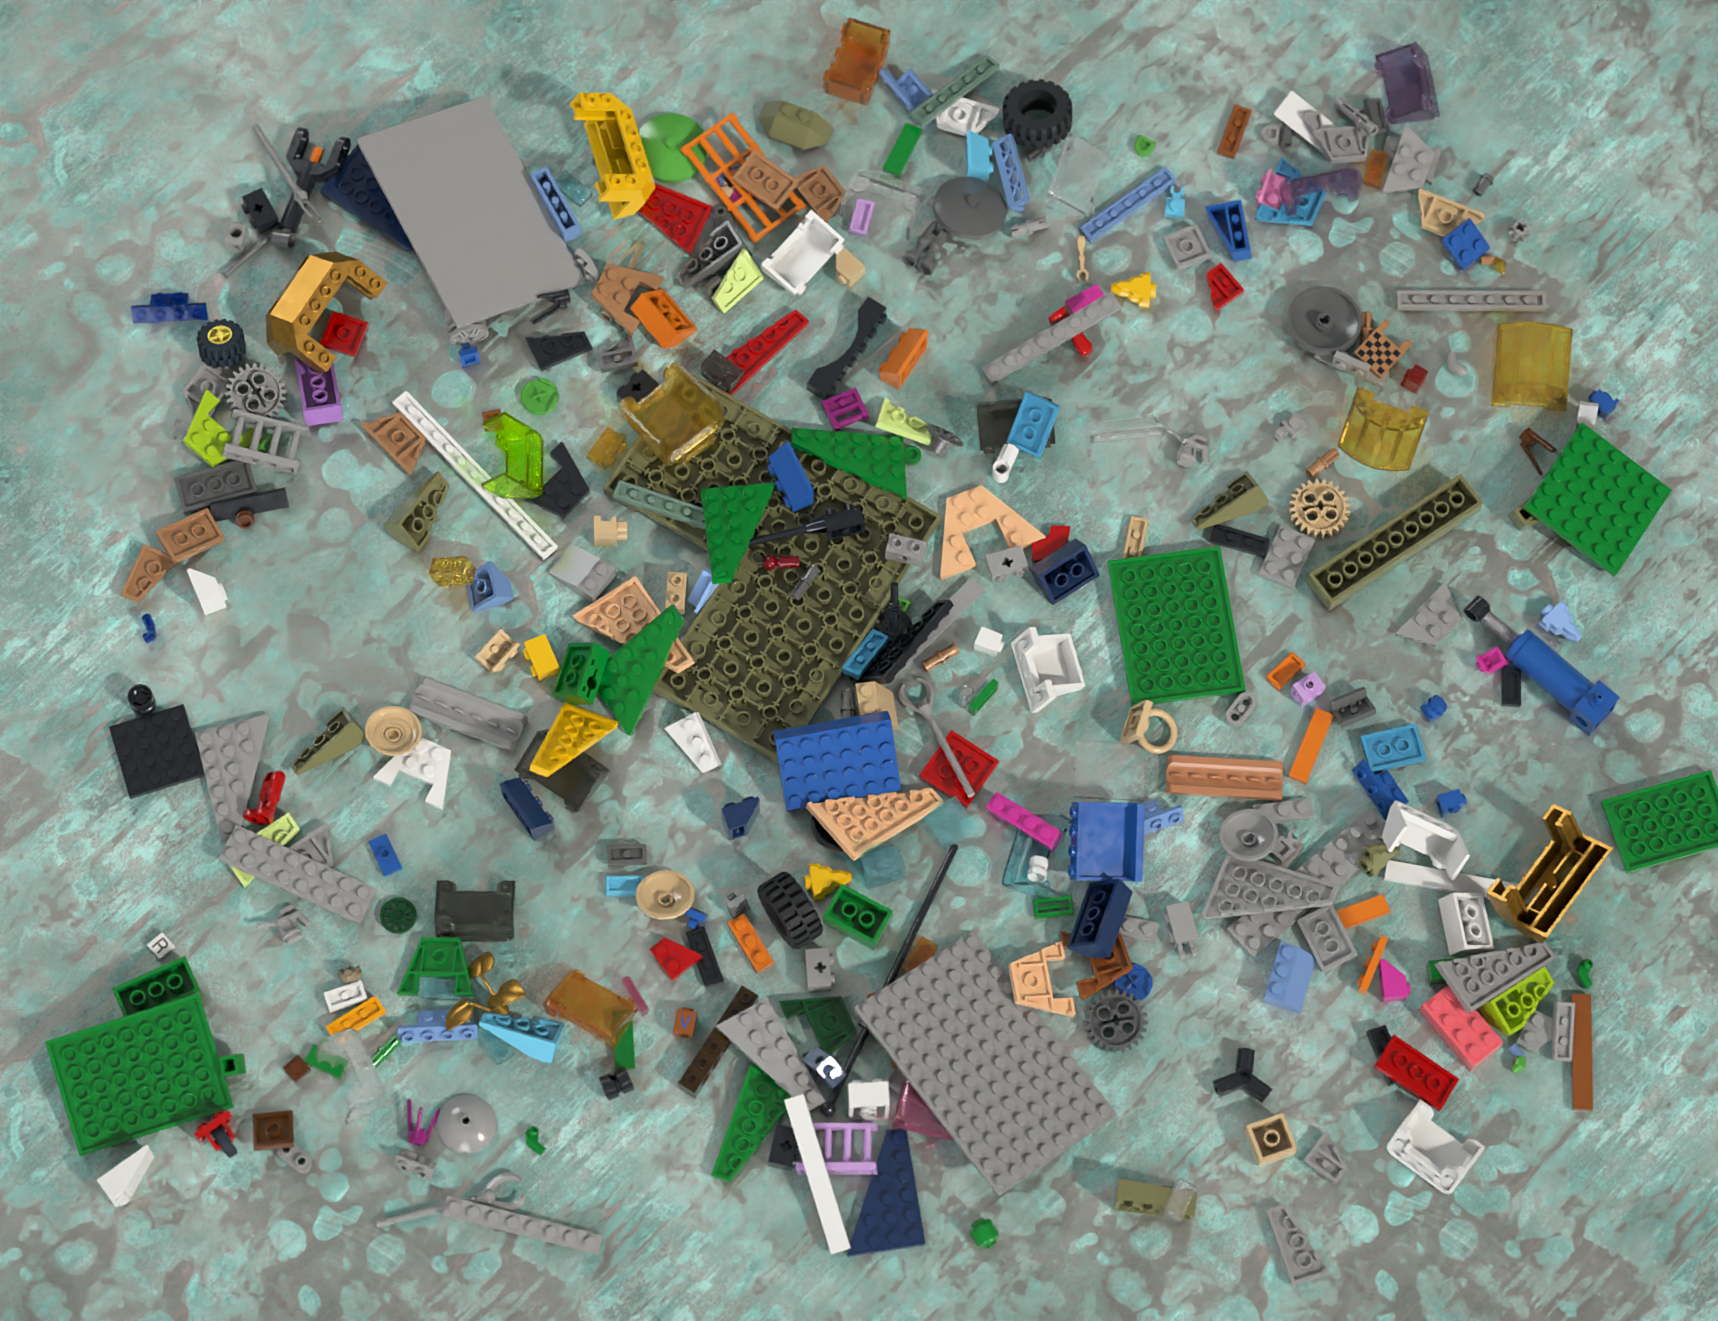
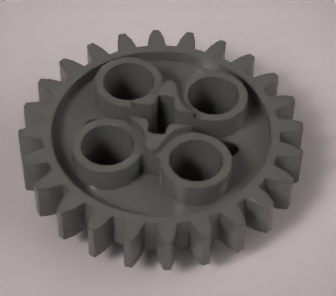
M1116 989L1113 995L1110 990H1108V996L1100 993V1000L1094 997L1095 1005L1088 1004L1092 1010L1085 1011V1014L1090 1016V1018L1084 1019V1022L1089 1023V1025L1085 1026V1030H1091L1087 1035L1088 1038L1094 1036L1092 1044L1099 1042L1098 1049L1106 1046L1107 1053L1110 1048H1113L1114 1054H1116L1119 1048L1124 1053V1047L1131 1051L1132 1043L1138 1046L1137 1038L1144 1039L1140 1033L1147 1032V1029L1142 1027V1025L1148 1024V1021L1143 1020V1018L1147 1017V1013H1141L1145 1006L1138 1007L1140 999L1133 1001L1134 994L1126 997L1125 990L1122 995H1119L1118 989ZM1125 1005L1129 1008V1012L1120 1014L1118 1008ZM1107 1010L1110 1015L1108 1018L1103 1019L1099 1016V1012ZM1131 1016L1133 1017L1132 1020H1123ZM1114 1017H1117L1118 1020H1122L1119 1021L1118 1026H1115V1023L1109 1022H1113ZM1100 1023H1109L1101 1027L1099 1026ZM1129 1024L1134 1029L1131 1033H1125L1122 1030L1123 1026ZM1105 1029H1112L1114 1035L1107 1038L1103 1035Z

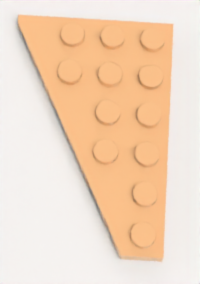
M925 788L922 790H909L908 793H881L880 795H867L864 798L846 797L837 800L829 799L820 803H812L811 801L807 803L806 808L847 855L855 861L943 806L944 801L932 788Z

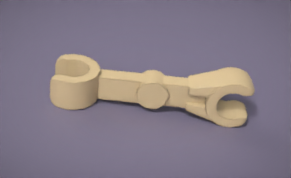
M1077 236L1080 270L1076 274V280L1079 281V275L1084 274L1086 277L1085 281H1087L1089 274L1084 270L1085 256L1083 255L1085 236Z

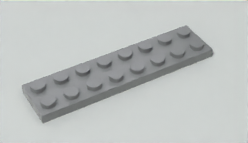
M235 825L218 858L219 861L358 925L361 924L377 892V889L238 825Z

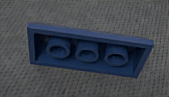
M1120 879L1089 883L1066 948L1094 959L1110 957L1133 891Z

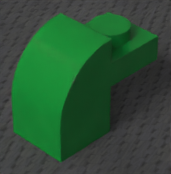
M244 1053L219 1057L222 1077L247 1073Z

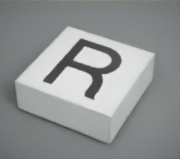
M160 933L147 944L160 961L175 949V946L163 933Z

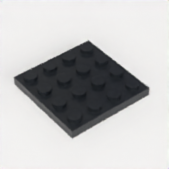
M184 704L109 727L130 799L205 776Z

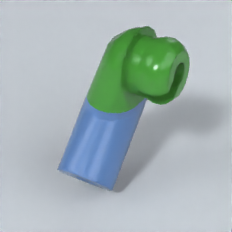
M1515 1043L1509 1048V1051L1515 1057V1063L1511 1065V1069L1513 1072L1519 1073L1525 1069L1526 1056Z

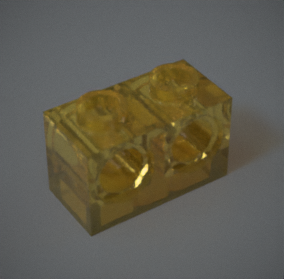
M467 556L433 558L428 574L438 587L472 585L476 568Z

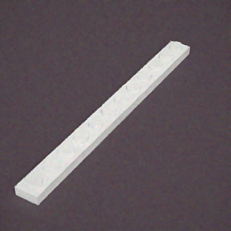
M407 391L392 402L393 406L423 434L426 440L543 560L558 549V546Z

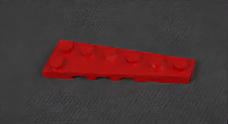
M795 309L777 321L773 326L762 331L754 339L748 340L742 347L733 350L727 357L721 358L706 368L704 374L722 391L733 396L809 325V320Z

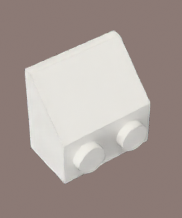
M191 568L187 569L205 616L227 607L225 600H228L222 583H217L215 577Z

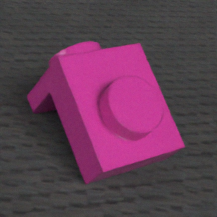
M1499 646L1482 656H1476L1478 669L1488 675L1508 664Z

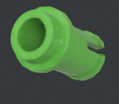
M267 432L259 442L257 449L259 452L267 453L272 440L271 433Z

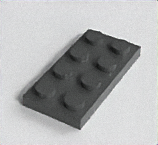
M237 460L174 477L184 514L211 507L210 502L258 493L250 464Z

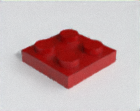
M333 311L320 344L326 349L356 358L369 324L366 321Z

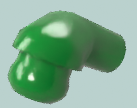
M1590 959L1582 960L1576 972L1578 979L1585 989L1593 985L1588 976L1590 969L1593 967V962Z
M531 1126L526 1131V1145L541 1156L546 1148L538 1142V1128Z

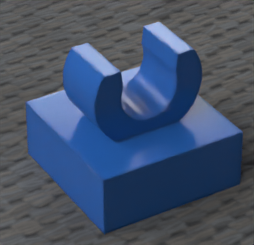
M469 342L463 343V350L458 351L462 367L480 363L477 347H470Z
M690 907L685 914L691 917L688 927L697 929L699 921L702 923L706 922L709 914Z

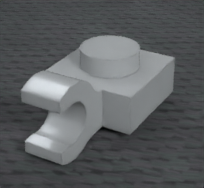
M1294 412L1281 421V427L1275 431L1274 438L1278 442L1287 435L1293 438L1305 430L1307 425Z

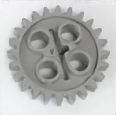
M253 363V368L246 364L245 370L239 367V374L233 372L234 379L228 378V382L232 385H226V389L230 390L225 392V396L230 397L226 400V403L232 404L229 410L245 409L248 413L273 419L272 413L279 415L277 408L283 409L284 407L280 402H286V398L282 396L287 394V390H282L286 384L279 383L282 380V376L276 377L277 370L271 373V366L264 369L263 363L259 368H257L256 363ZM256 377H260L264 380V382L262 384H256L254 382V379ZM247 379L251 382L252 387L246 382ZM245 387L248 392L241 394L238 392V388ZM253 389L255 392L259 391V398L256 394L252 395ZM272 393L274 395V398L272 400H267L264 397V394ZM260 400L266 405V407H263L261 405ZM254 402L258 405V408L252 410L248 407V404Z

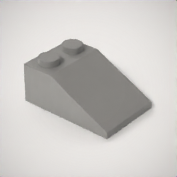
M570 544L548 571V574L589 603H593L601 597L616 578V569L601 558Z

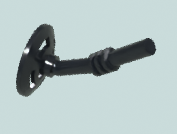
M892 582L888 609L881 613L874 625V629L879 631V623L882 620L883 634L891 637L898 635L902 637L905 635L903 633L905 629L904 621L907 622V627L912 622L909 616L899 609L898 583ZM885 623L888 624L887 631H885ZM900 623H901V625H902L901 631H899V624H900Z

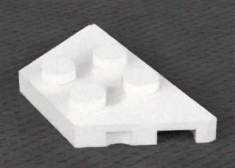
M932 88L933 95L939 91ZM961 98L936 117L937 128L965 137L967 131L978 134L999 114L1000 109Z

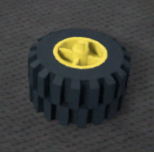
M216 319L214 322L210 321L206 326L203 325L197 333L199 355L203 363L206 362L207 366L212 365L216 369L218 367L221 369H225L227 366L232 367L233 364H238L239 360H242L246 354L243 329L232 320L222 319L218 321Z

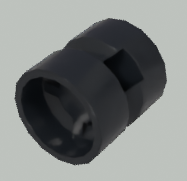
M138 684L129 690L128 701L133 712L139 716L152 714L156 708V700L151 689L146 685Z
M624 1066L614 1070L613 1075L608 1073L599 1077L600 1084L608 1101L619 1097L621 1092L626 1094L634 1090L632 1081Z

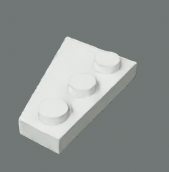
M695 712L664 728L702 773L722 765L699 712Z

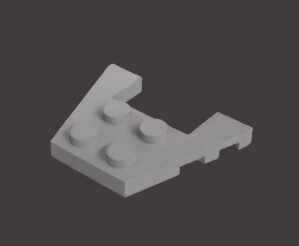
M1356 108L1361 114H1366L1365 108ZM1320 111L1303 113L1302 117L1330 164L1366 160L1369 133L1357 126L1324 128Z

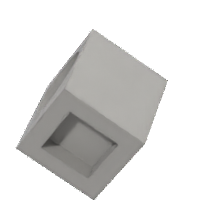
M238 221L234 223L228 222L224 238L226 250L244 253L249 234L247 225ZM234 234H241L239 237H232Z

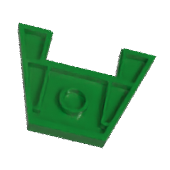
M422 937L397 994L399 996H418L420 977L456 978L454 989L456 997H475L462 940L460 938Z

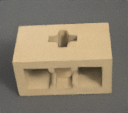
M668 572L665 609L671 604L675 605L681 615L685 617L687 573Z

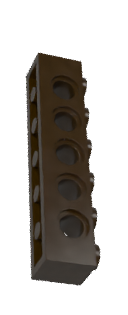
M742 985L716 1025L759 1002V995ZM714 1027L678 1082V1089L694 1099L732 1043L721 1031Z

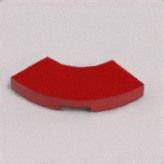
M1051 525L1050 533L1045 539L1033 542L1032 563L1041 561L1063 547L1069 538L1070 526Z

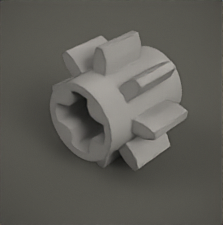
M1515 219L1514 224H1509L1508 226L1510 230L1508 236L1513 238V242L1521 241L1523 243L1525 237L1529 238L1531 234L1529 232L1531 225H1527L1525 219L1523 221Z

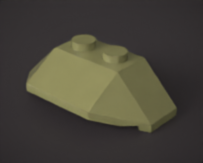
M783 100L765 102L758 117L768 138L801 150L827 144L833 130V126L816 112Z

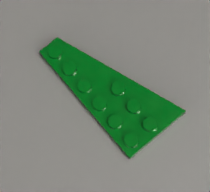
M750 1065L711 1174L713 1178L731 1183L787 1111L784 1100L791 1098L790 1095L759 1067Z

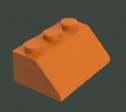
M664 289L642 293L630 308L635 317L643 323L646 330L654 336L657 343L664 349L677 346L698 330Z
M909 328L906 333L903 332L901 334L898 346L891 349L888 355L890 358L887 362H883L879 368L880 380L898 390L901 388L928 347V330Z

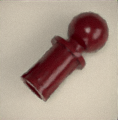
M768 555L763 560V566L767 570H773L777 566H780V570L782 568H799V556L780 555V559H777L773 555Z

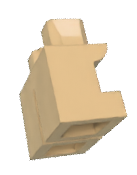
M593 516L594 547L617 546V541L627 540V520L617 521L616 516H614L611 521H601V516Z

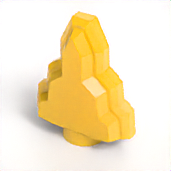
M1150 272L1140 273L1139 276H1132L1128 281L1120 280L1112 283L1111 291L1118 296L1127 297L1130 302L1138 303L1139 307L1149 308L1150 298H1155L1156 283H1151Z
M809 863V875H804L806 891H812L814 901L824 899L825 895L833 893L835 888L840 887L841 884L846 885L852 881L850 872L832 870L829 866H821L819 863Z

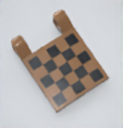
M1386 319L1353 353L1360 361L1371 365L1370 370L1380 379L1412 345V342L1406 339L1398 348L1383 334L1384 330L1390 325V322Z

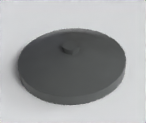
M957 177L946 181L937 190L933 201V212L939 224L952 235L966 240H983L992 237L1002 228L1007 215L1006 203L1000 192L991 184L973 177Z
M1328 286L1312 287L1298 294L1290 304L1287 314V328L1292 339L1304 350L1317 355L1328 356L1335 355L1336 351H1346L1356 342L1362 327V316L1356 302L1345 292Z

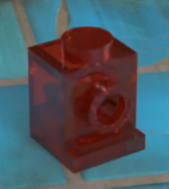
M1415 364L1412 369L1408 368L1400 385L1417 394L1426 380L1428 371Z

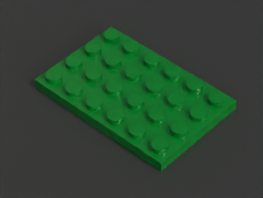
M1711 770L1604 799L1600 802L1626 874L1718 848V788Z

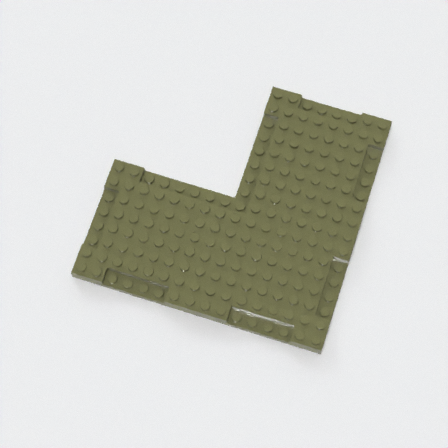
M683 369L604 486V494L612 498L617 483L621 480L702 507L701 489L763 483L775 484L776 479L774 475L771 476L767 470L768 457L785 443L789 442L791 445V429ZM794 448L792 449L813 488V504L792 512L791 508H787L783 501L784 495L782 491L779 492L775 485V491H773L769 499V504L765 508L761 521L755 529L753 538L805 526V524L821 518L828 509H836V512L844 511L843 508L849 504H853L855 508L860 507L865 522V532L828 541L826 533H805L749 546L739 563V568L735 572L732 583H723L716 587L681 640V643L693 659L694 664L680 673H676L664 666L659 679L656 680L652 689L656 694L684 710L686 708L693 713L699 712L701 718L750 746V749L778 764L773 731L810 724L837 680L843 674L842 667L871 632L890 600L891 583L897 582L899 586L912 566L885 559L890 533L928 543L942 522L940 514L906 496V499H900L901 496L891 491L885 492L879 487L862 481L861 477L853 473L849 475L841 469L824 463L823 459L815 455L811 457L805 452ZM618 501L635 512L637 510L708 551L704 529ZM768 555H773L777 559H780V555L799 556V568H782L780 570V566H777L773 570H767L763 566V560ZM811 564L816 566L820 573L812 582V587L806 590L800 600L794 599L790 594L799 582V577L805 574Z

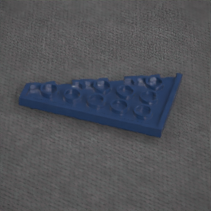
M907 1128L886 1131L876 1162L878 1166L877 1174L872 1175L850 1243L851 1248L848 1249V1257L925 1246Z

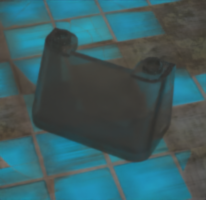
M1048 396L1043 397L1052 402V398ZM1023 398L974 403L980 451L995 453V449L1007 444L1006 441ZM1054 425L1045 448H1050L1051 444H1055Z
M549 729L537 731L514 770L519 773L518 776L523 780L535 779L563 798L566 805L565 808L572 813L580 812L604 781L610 770L587 753L582 752L548 777L530 771V765Z
M449 880L437 881L434 911L436 937L460 938L462 942L511 941L515 934V881L505 880L499 882L496 886V891H457V886L454 882Z

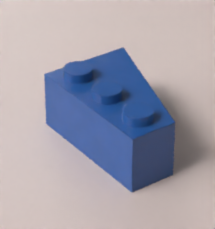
M1236 200L1205 206L1206 216L1233 262L1252 259L1242 201Z

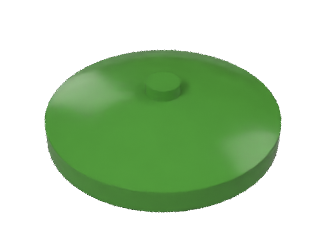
M662 114L650 119L640 128L638 132L654 180L663 183H679L692 178L699 172L688 156H685L680 150L683 146L704 133L700 125L694 120L680 114ZM699 142L691 150L704 165L708 153Z

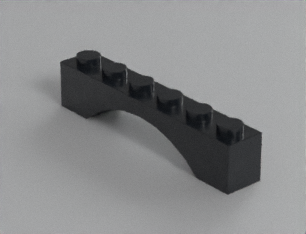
M869 296L865 299L858 309V330L850 348L836 361L817 368L807 382V391L822 400H826L829 396L832 397L835 394L836 386L839 382L842 383L845 380L849 367H854L857 362L856 357L859 353L862 354L867 348L866 343L869 339L875 337L878 331L877 327L880 324L883 325L888 317L886 315L887 307Z

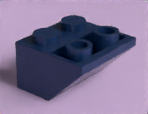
M746 797L742 802L736 804L731 802L724 805V808H721L722 822L729 841L748 835L760 812L759 797Z

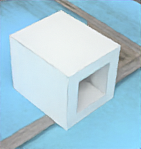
M981 627L974 643V650L995 658L997 652L1001 653L1005 643L1002 641L1003 635Z

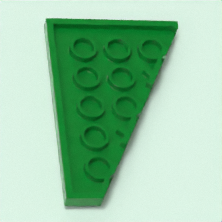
M671 604L607 660L597 692L629 736L635 733L634 729L638 720L643 715V710L653 693L651 691L655 682L661 675V669L664 668L670 655L669 651L672 644L676 641L678 632L685 621L675 605Z

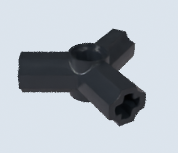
M1238 1048L1235 1072L1213 1081L1215 1092L1219 1098L1241 1089L1261 1103L1266 1100L1272 1088L1253 1075L1255 1050L1251 1048ZM1245 1075L1248 1081L1241 1082L1238 1076Z

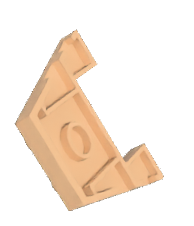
M1062 941L1008 965L1015 1004L1069 1017L1076 1015L1073 997L1053 999L1047 961L1065 959Z

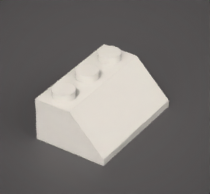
M1451 893L1438 900L1450 956H1467L1494 949L1482 893Z

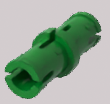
M392 1035L381 1047L379 1046L376 1049L377 1051L365 1064L374 1072L385 1059L388 1060L390 1058L389 1055L402 1044L401 1041Z

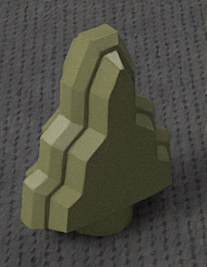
M1373 843L1364 846L1362 857L1358 859L1360 868L1366 872L1368 877L1376 876L1387 865L1389 859L1398 854L1400 845L1395 846L1392 852L1388 851L1385 843Z

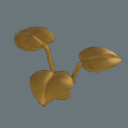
M486 951L479 955L468 966L470 978L475 979L480 976L492 995L487 1001L488 1007L475 1002L469 1003L466 999L457 1002L450 1008L446 1016L445 1024L448 1032L470 1019L474 1012L473 1006L485 1010L487 1013L493 1012L507 1015L510 1010L507 1004L526 996L520 982L516 979L503 983L499 987L498 993L495 994L484 977V973L489 972L494 966L495 959L491 952Z

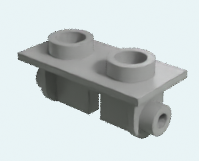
M406 1149L399 1150L395 1156L394 1167L413 1173L420 1178L432 1179L433 1171L437 1167V1163H434V1160L421 1156L419 1161H416L418 1154Z

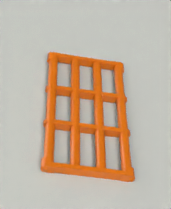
M732 112L680 150L685 156H688L705 178V182L709 183L726 205L728 212L734 215L748 233L749 239L756 243L784 221L804 209L806 205L792 192L789 199L796 207L787 213L781 206L777 211L781 218L771 223L753 200L752 196L754 195L732 181L734 174L730 168L737 163L742 166L746 161L744 158L754 150L767 158L760 150L758 143L752 140L738 122L736 115ZM728 122L731 123L749 146V149L740 154L721 129ZM714 132L735 158L727 164L724 163L706 140V137ZM699 142L720 168L712 175L691 150ZM723 173L742 196L734 203L715 181ZM745 201L766 227L758 234L737 209Z

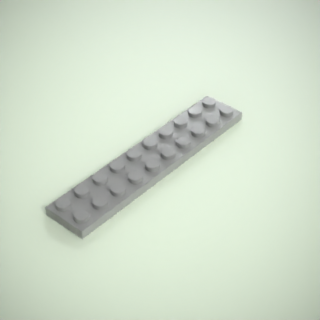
M1369 808L1295 872L1336 884L1339 887L1360 869L1358 859L1362 857L1364 846L1373 843H1384L1382 834L1385 822ZM1314 907L1243 915L1227 929V932L1254 959Z

